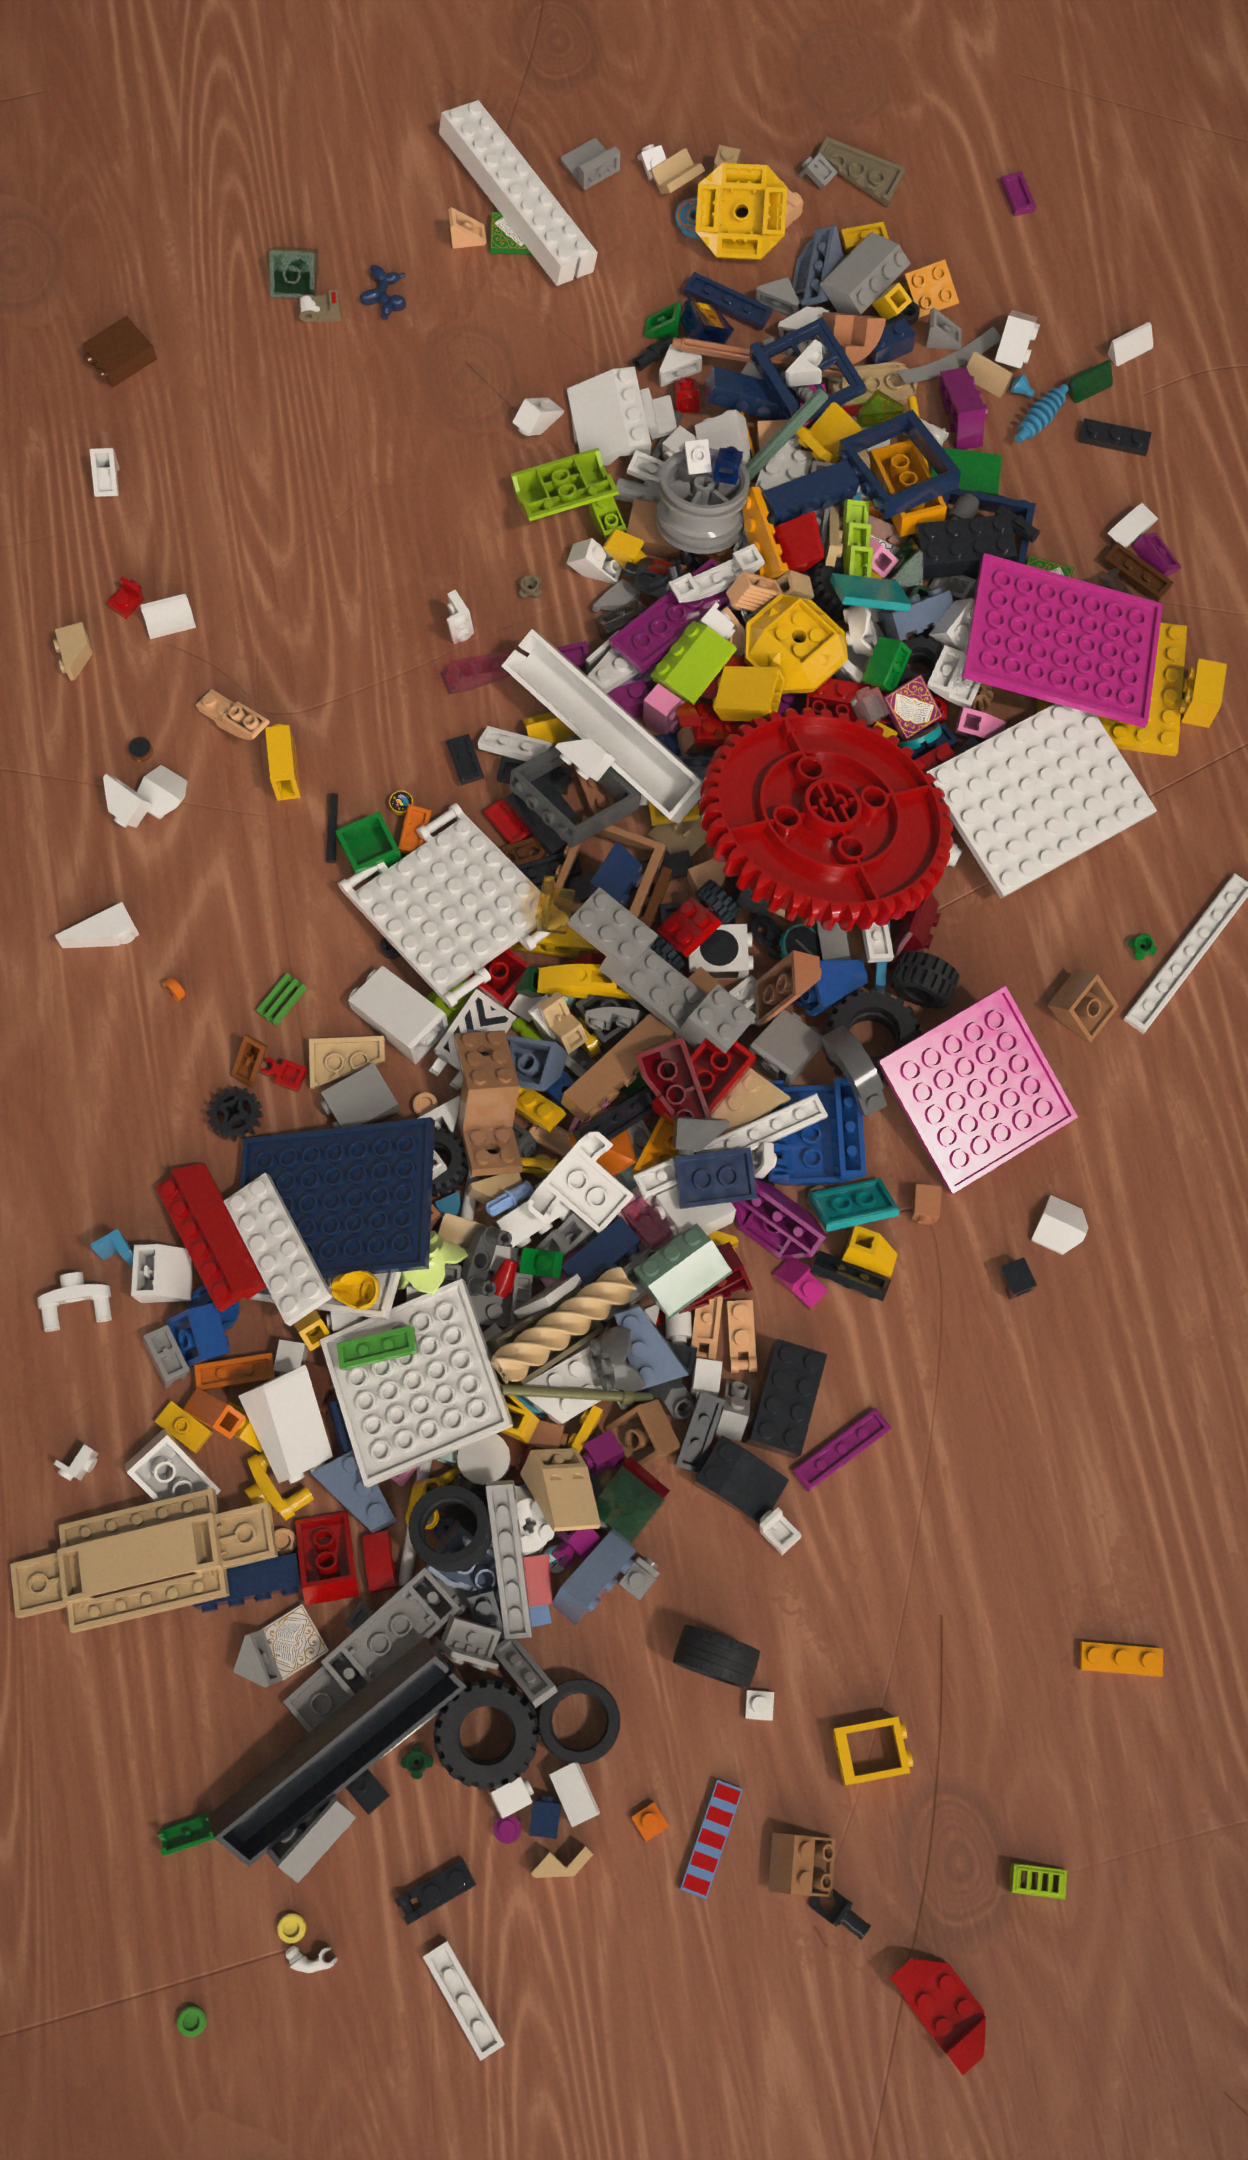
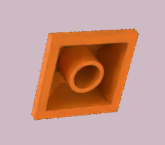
M628 1129L611 1139L610 1142L613 1143V1146L596 1160L613 1176L637 1163ZM571 1133L569 1139L571 1147H573L577 1141L574 1134Z

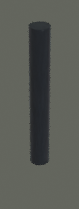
M330 793L328 799L327 863H336L337 836L335 831L337 830L338 794Z

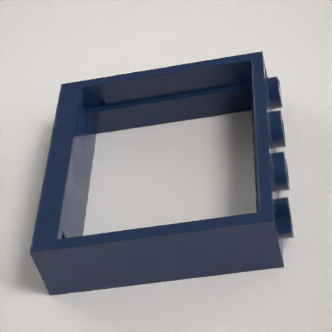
M913 409L839 441L838 457L841 461L847 459L860 481L859 485L863 494L870 498L875 510L878 509L885 520L959 488L961 471ZM906 433L938 475L889 496L858 455V452Z
M960 488L942 495L947 507L948 504L954 505L963 494L969 493L979 500L978 508L981 511L996 513L998 508L1003 505L1017 516L1022 515L1029 524L1032 525L1036 503L1026 500H1015L1001 495L994 496L980 491L973 492ZM1023 536L1017 560L1021 564H1025L1029 540ZM978 574L963 575L973 579H978Z

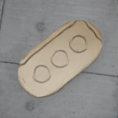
M900 362L854 366L866 385L867 392L841 405V407L888 400L889 406L901 405L908 402L907 399L910 395H915L918 382L905 383L896 370H907L908 368ZM843 377L841 383L830 379L827 392L832 395L850 385L845 377Z

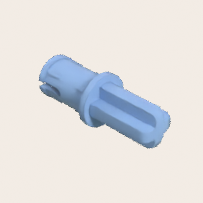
M524 1181L511 1190H504L502 1195L486 1203L487 1213L491 1217H495L509 1208H516L519 1202L532 1195L534 1192L532 1185L528 1181Z

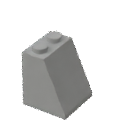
M782 1010L751 1044L749 1051L757 1056L753 1067L773 1081L784 1080V1087L792 1086L822 1047L821 1031L814 1026L809 1027L804 1024L796 1013Z

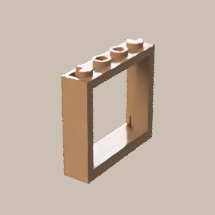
M584 815L581 823L588 820L591 817ZM611 825L597 834L652 854L629 910L634 916L640 918L644 909L645 899L652 889L656 872H659L665 857L666 845ZM582 843L573 848L569 844L567 845L564 852V857H566L564 865L558 866L555 874L556 884L554 887L550 886L546 895L551 903L568 917H572L582 905L560 898V895Z

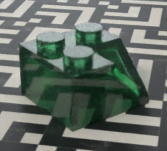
M622 1466L597 1499L596 1506L600 1522L628 1545L632 1546L664 1505L665 1500Z

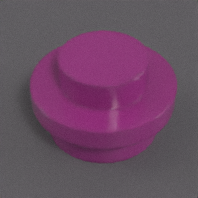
M513 1815L505 1818L499 1817L494 1824V1835L498 1841L504 1844L515 1842L521 1834V1824Z

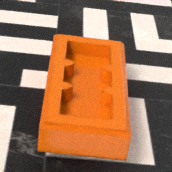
M408 804L398 844L400 852L410 854L424 844V840L417 834L416 829L422 825L426 826L429 824L432 810Z

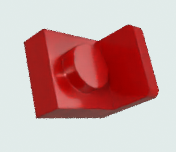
M122 576L119 579L122 586L107 601V605L110 609L127 619L144 601V597L141 592V586L135 580L131 579L129 581Z

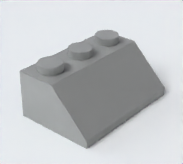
M335 1795L266 1853L278 1868L299 1883L356 1819V1816Z

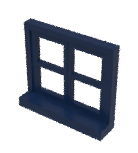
M823 317L763 347L760 346L758 341L750 345L751 361L788 420L800 407L789 391L786 379L783 380L770 358L792 348L798 358L801 352L796 345L816 335L820 337L831 355L823 359L817 367L823 371L836 364L850 386L828 396L826 402L807 422L821 416L831 403L836 402L841 406L867 392L866 385ZM814 384L817 390L819 388L824 390L821 384Z

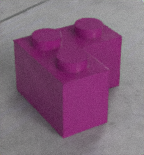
M644 680L615 688L607 693L633 718L643 716V700L649 694Z

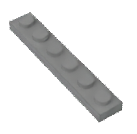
M514 1480L487 1482L486 1493L505 1639L531 1638L533 1630Z

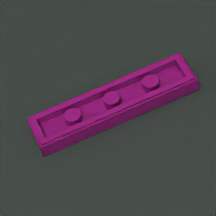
M874 1408L792 1470V1472L809 1493L892 1428L879 1411Z

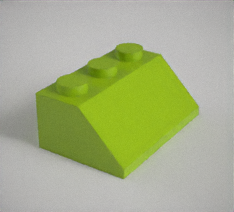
M693 621L686 627L677 642L671 646L670 651L662 661L657 664L650 677L656 684L659 683L682 701L694 705L737 648L708 625Z

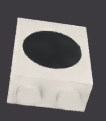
M723 924L717 928L688 956L689 977L698 968L702 967L715 980L746 979L749 975V970H753V955H748V947H752V932H747V924Z

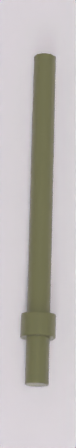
M501 1384L500 1386L502 1395L618 1401L624 1405H632L633 1402L647 1403L653 1401V1394L647 1392Z

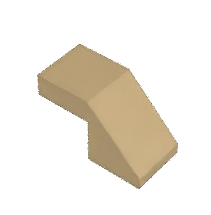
M556 992L538 1005L546 1025L568 1054L588 1041L582 1024L570 1013L564 997L559 992Z
M585 1846L569 1866L566 1867L552 1852H549L531 1875L534 1878L575 1876L594 1853Z

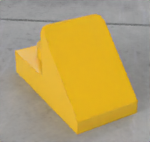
M613 529L602 547L624 569L627 562L639 565L647 557L640 550L644 544L642 539L618 529Z

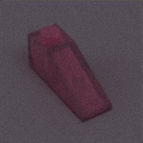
M512 650L452 660L440 673L448 694L469 691L512 676L502 667L503 663L512 654Z

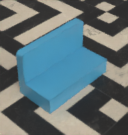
M118 1228L90 1244L102 1260H106L119 1252L130 1267H133L134 1250Z

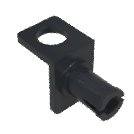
M833 1889L832 1894L835 1899V1905L831 1910H823L820 1907V1896H813L808 1905L835 1927L842 1924L860 1940L869 1931L871 1925L851 1910L853 1903L835 1889Z

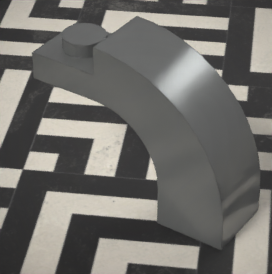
M843 1025L821 1036L828 1057L839 1066L846 1076L861 1114L867 1117L887 1106L882 1092L884 1086L880 1076L857 1038Z

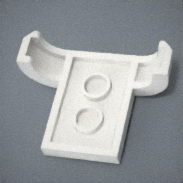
M599 1131L587 1132L532 1193L528 1200L529 1211L544 1223L550 1217L556 1205L562 1201L600 1234L634 1196L628 1188L596 1161L613 1146V1143Z

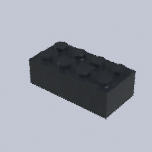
M1010 514L916 524L913 539L920 579L978 574L980 560L984 553L1016 562L1018 555Z
M777 1339L772 1343L745 1444L793 1459L801 1456L827 1358L826 1353L781 1339Z

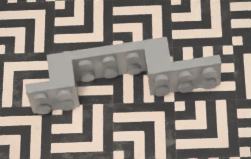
M600 887L569 919L567 925L606 956L599 970L679 1036H682L695 1049L707 1038L726 1054L756 1018V1014L718 983L707 995L650 949L658 934Z
M424 1568L321 1661L323 1666L284 1700L283 1703L309 1733L423 1638L427 1637L430 1639L440 1629L444 1631L450 1615L459 1617L469 1608L466 1593L470 1591L448 1586Z

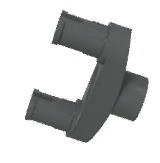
M481 1226L476 1231L470 1246L463 1248L467 1252L468 1257L458 1264L462 1268L461 1278L465 1281L470 1296L484 1295L491 1297L495 1294L496 1284L486 1280L493 1260L496 1245L508 1246L512 1241L510 1232L498 1230L495 1226Z

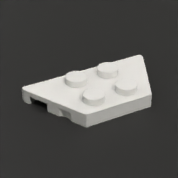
M590 1346L536 1376L524 1385L604 1390L598 1372H593L589 1364V1357L593 1356ZM523 1396L533 1403L532 1406L541 1412L547 1413L549 1418L559 1425L600 1402V1400Z

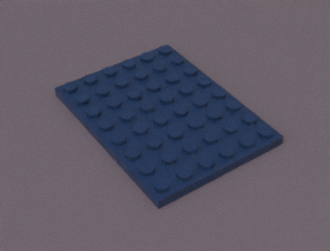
M432 1117L245 1138L243 1139L240 1189L264 1173L271 1177L324 1279L335 1278L339 1274L361 1270L369 1271L372 1274L429 1269L435 1120Z

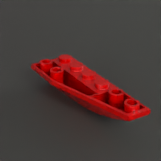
M829 678L814 692L802 693L801 712L804 707H810L814 710L815 715H820L822 708L829 709L832 712V716L838 718L840 712L847 713L850 716V721L854 723L858 718H862L867 721V726H875L877 721L883 725H893L880 699L888 693L872 689V685ZM932 695L943 715L936 722L945 721L947 716V700L943 697Z

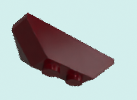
M931 892L926 900L921 901L918 908L913 911H907L903 917L893 946L894 958L888 962L887 969L892 970L896 968L901 955L906 951L923 952L924 948H930L934 935L929 933L931 927H937L941 915L937 913L939 903L933 892Z

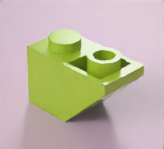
M613 497L589 503V514L597 532L604 538L609 537L613 529L626 531V526Z

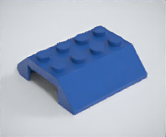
M834 1078L833 1085L784 1087V1080L769 1081L791 1098L784 1105L782 1103L777 1106L779 1110L817 1093L828 1115L827 1118L772 1142L774 1143V1153L781 1155L782 1159L777 1158L775 1167L768 1173L770 1182L786 1186L841 1184L867 1175L863 1115L860 1112L847 1078Z

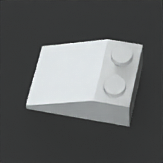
M165 1428L125 1464L126 1472L155 1502L210 1488L216 1490V1495L221 1491Z

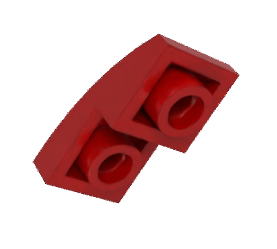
M386 1530L363 1535L364 1560L370 1592L375 1593L397 1588L396 1563L392 1559L391 1534Z

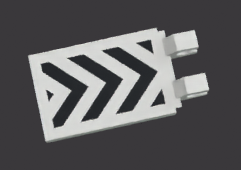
M475 989L435 1047L434 1051L438 1057L429 1071L438 1076L447 1062L459 1071L449 1085L458 1091L462 1086L463 1076L454 1044L455 1033H467V1030L471 1029L484 1032L505 1030L506 1034L517 1017L481 991Z

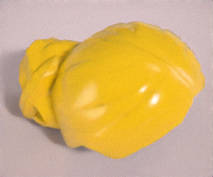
M361 1270L339 1274L333 1279L331 1285V1294L335 1299L358 1310L371 1308L377 1302L380 1295V1283L376 1276L369 1271Z

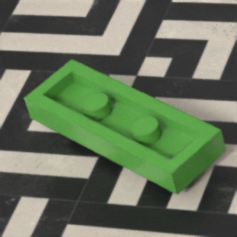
M411 1325L337 1343L339 1366L343 1371L418 1353L415 1328Z

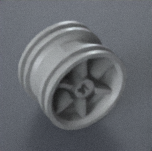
M709 448L711 473L688 475L685 450L669 457L662 465L660 471L659 494L661 497L657 504L656 527L666 542L686 552L710 554L723 551L737 543L744 530L742 508L748 498L750 486L749 473L737 458L729 453Z

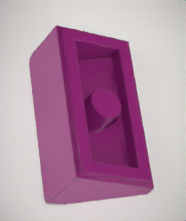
M1156 532L1141 535L1132 545L1134 551L1143 561L1166 577L1181 569L1180 564Z

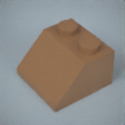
M1075 969L1049 1002L1048 1007L1060 1023L1085 1041L1091 1043L1119 1005L1097 973Z
M658 1399L636 1406L605 1427L607 1432L609 1430L612 1431L624 1449L622 1464L630 1456L644 1468L681 1447Z

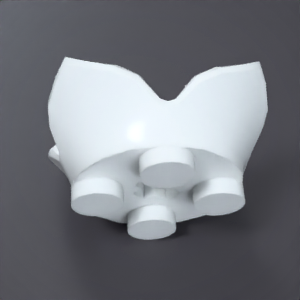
M850 606L843 610L845 622L849 625V631H846L848 646L851 645L853 653L871 657L879 637H885L879 625L871 619L872 608Z
M515 1486L523 1557L537 1556L542 1552L546 1543L554 1537L555 1532L551 1529L532 1494L520 1486ZM491 1541L489 1546L491 1549H493V1541Z

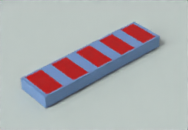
M716 1780L680 1887L681 1890L707 1899L743 1789Z

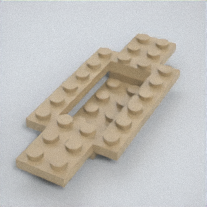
M210 1488L58 1525L61 1549H58L57 1553L10 1564L15 1617L20 1619L67 1607L70 1632L77 1633L230 1596L226 1569L278 1557L271 1504L264 1502L218 1513L216 1490ZM190 1572L197 1573L189 1576H184L164 1582H159L139 1588H134L118 1593L93 1598L94 1595L103 1594Z

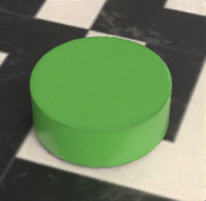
M198 2006L185 2008L177 2019L178 2029L186 2037L199 2035L207 2025V2015Z

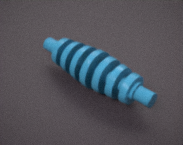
M1062 384L1059 388H1052L1031 406L1018 426L1019 433L1014 437L1017 443L1033 438L1050 424L1066 400L1065 394L1069 390L1067 385Z

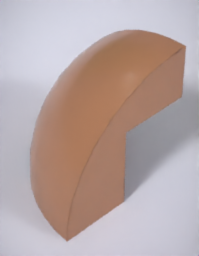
M823 312L822 317L852 364L863 360L873 351L882 336L886 318L833 312Z

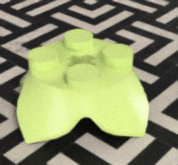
M430 1231L429 1269L401 1272L397 1289H404L409 1282L420 1292L435 1294L445 1277V1263L449 1265L459 1263L468 1257L467 1252L459 1245L444 1240L435 1231Z

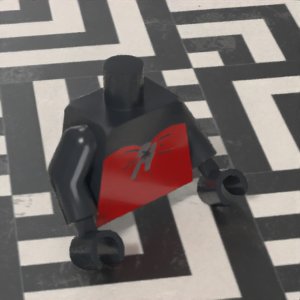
M680 550V558H673L668 562L645 557L639 565L627 562L624 575L635 578L634 589L662 598L671 591L668 582L681 576V564H690L693 555L691 552Z

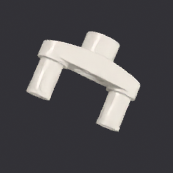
M82 1272L67 1273L59 1276L61 1288L45 1293L37 1298L38 1308L42 1311L45 1332L60 1330L57 1307L65 1303L88 1299L93 1300L96 1322L112 1320L109 1298L111 1297L110 1286L84 1284Z

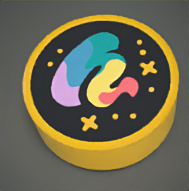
M397 791L389 799L391 811L398 816H405L408 804L414 805L411 794L406 791Z

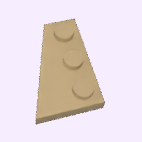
M365 1036L309 1039L310 1089L312 1090L350 1076L372 1063L376 1066L386 1062L385 1037Z
M750 1068L711 1115L712 1118L730 1121L729 1127L718 1137L756 1121L762 1116H767L771 1113V1110L783 1103L784 1105L790 1101V1096Z

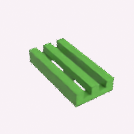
M286 973L257 1008L256 1012L277 1027L305 993L307 987ZM290 983L288 987L284 990V992L275 1001V1003L270 1007V1009L267 1012H265L273 1003V1001L278 997V995L282 992V990L287 986V984ZM295 987L298 988L275 1018H273L272 1015L282 1005Z

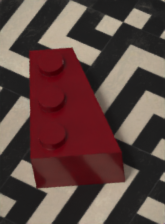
M730 1242L717 1246V1249L733 1273L681 1310L679 1314L709 1305L710 1299L722 1296L723 1299L730 1298L732 1296L731 1292L744 1289L748 1292L753 1290L745 1268Z

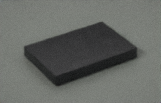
M546 774L530 782L574 825L577 822L581 823L580 818ZM511 793L506 797V801L549 856L568 845L518 795Z

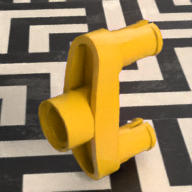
M265 1453L255 1454L247 1459L256 1483L244 1491L253 1505L269 1502L275 1512L287 1521L295 1515L294 1512L314 1500L306 1486L287 1499L282 1498L266 1474L270 1464Z

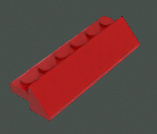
M201 1163L172 1169L173 1175L155 1188L217 1310L223 1312L242 1298L249 1300L267 1286L224 1203V1198L207 1165Z

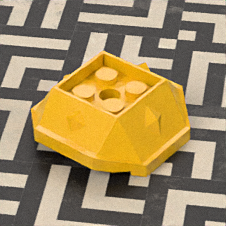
M722 163L698 184L695 232L716 258L762 260L785 237L788 188L768 165ZM739 208H746L748 215L744 218H739L736 216V212Z
M779 594L746 623L744 662L749 667H778L785 678L782 695L814 692L846 664L848 660L845 631L812 600ZM793 639H799L802 643L795 642Z

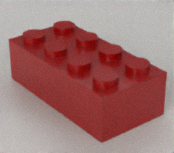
M705 1038L690 1056L711 1115L755 1064L757 1056L737 1041L725 1054ZM656 1097L652 1102V1109L674 1126V1118Z

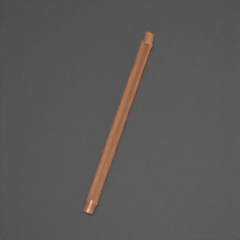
M683 337V339L673 338L672 348L681 349L683 352L753 363L750 359L749 348ZM778 354L770 358L775 367L788 369L797 359L796 356ZM836 364L822 371L824 376L841 379L844 377Z

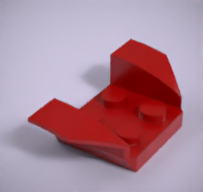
M685 702L675 709L680 726L692 728L696 745L722 746L725 738L730 734H735L739 726L742 724L750 725L749 721H721L713 709V704L695 703L693 705Z
M910 1959L890 1976L909 2007L942 2051L948 2055L962 2076L984 2057L985 2011L948 1962Z

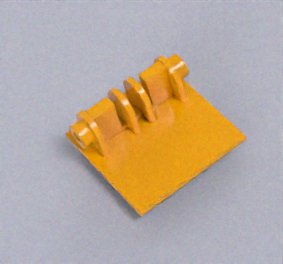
M946 260L904 274L906 282L903 283L904 290L910 292L912 300L919 306V318L929 315L932 308L940 311L959 304Z

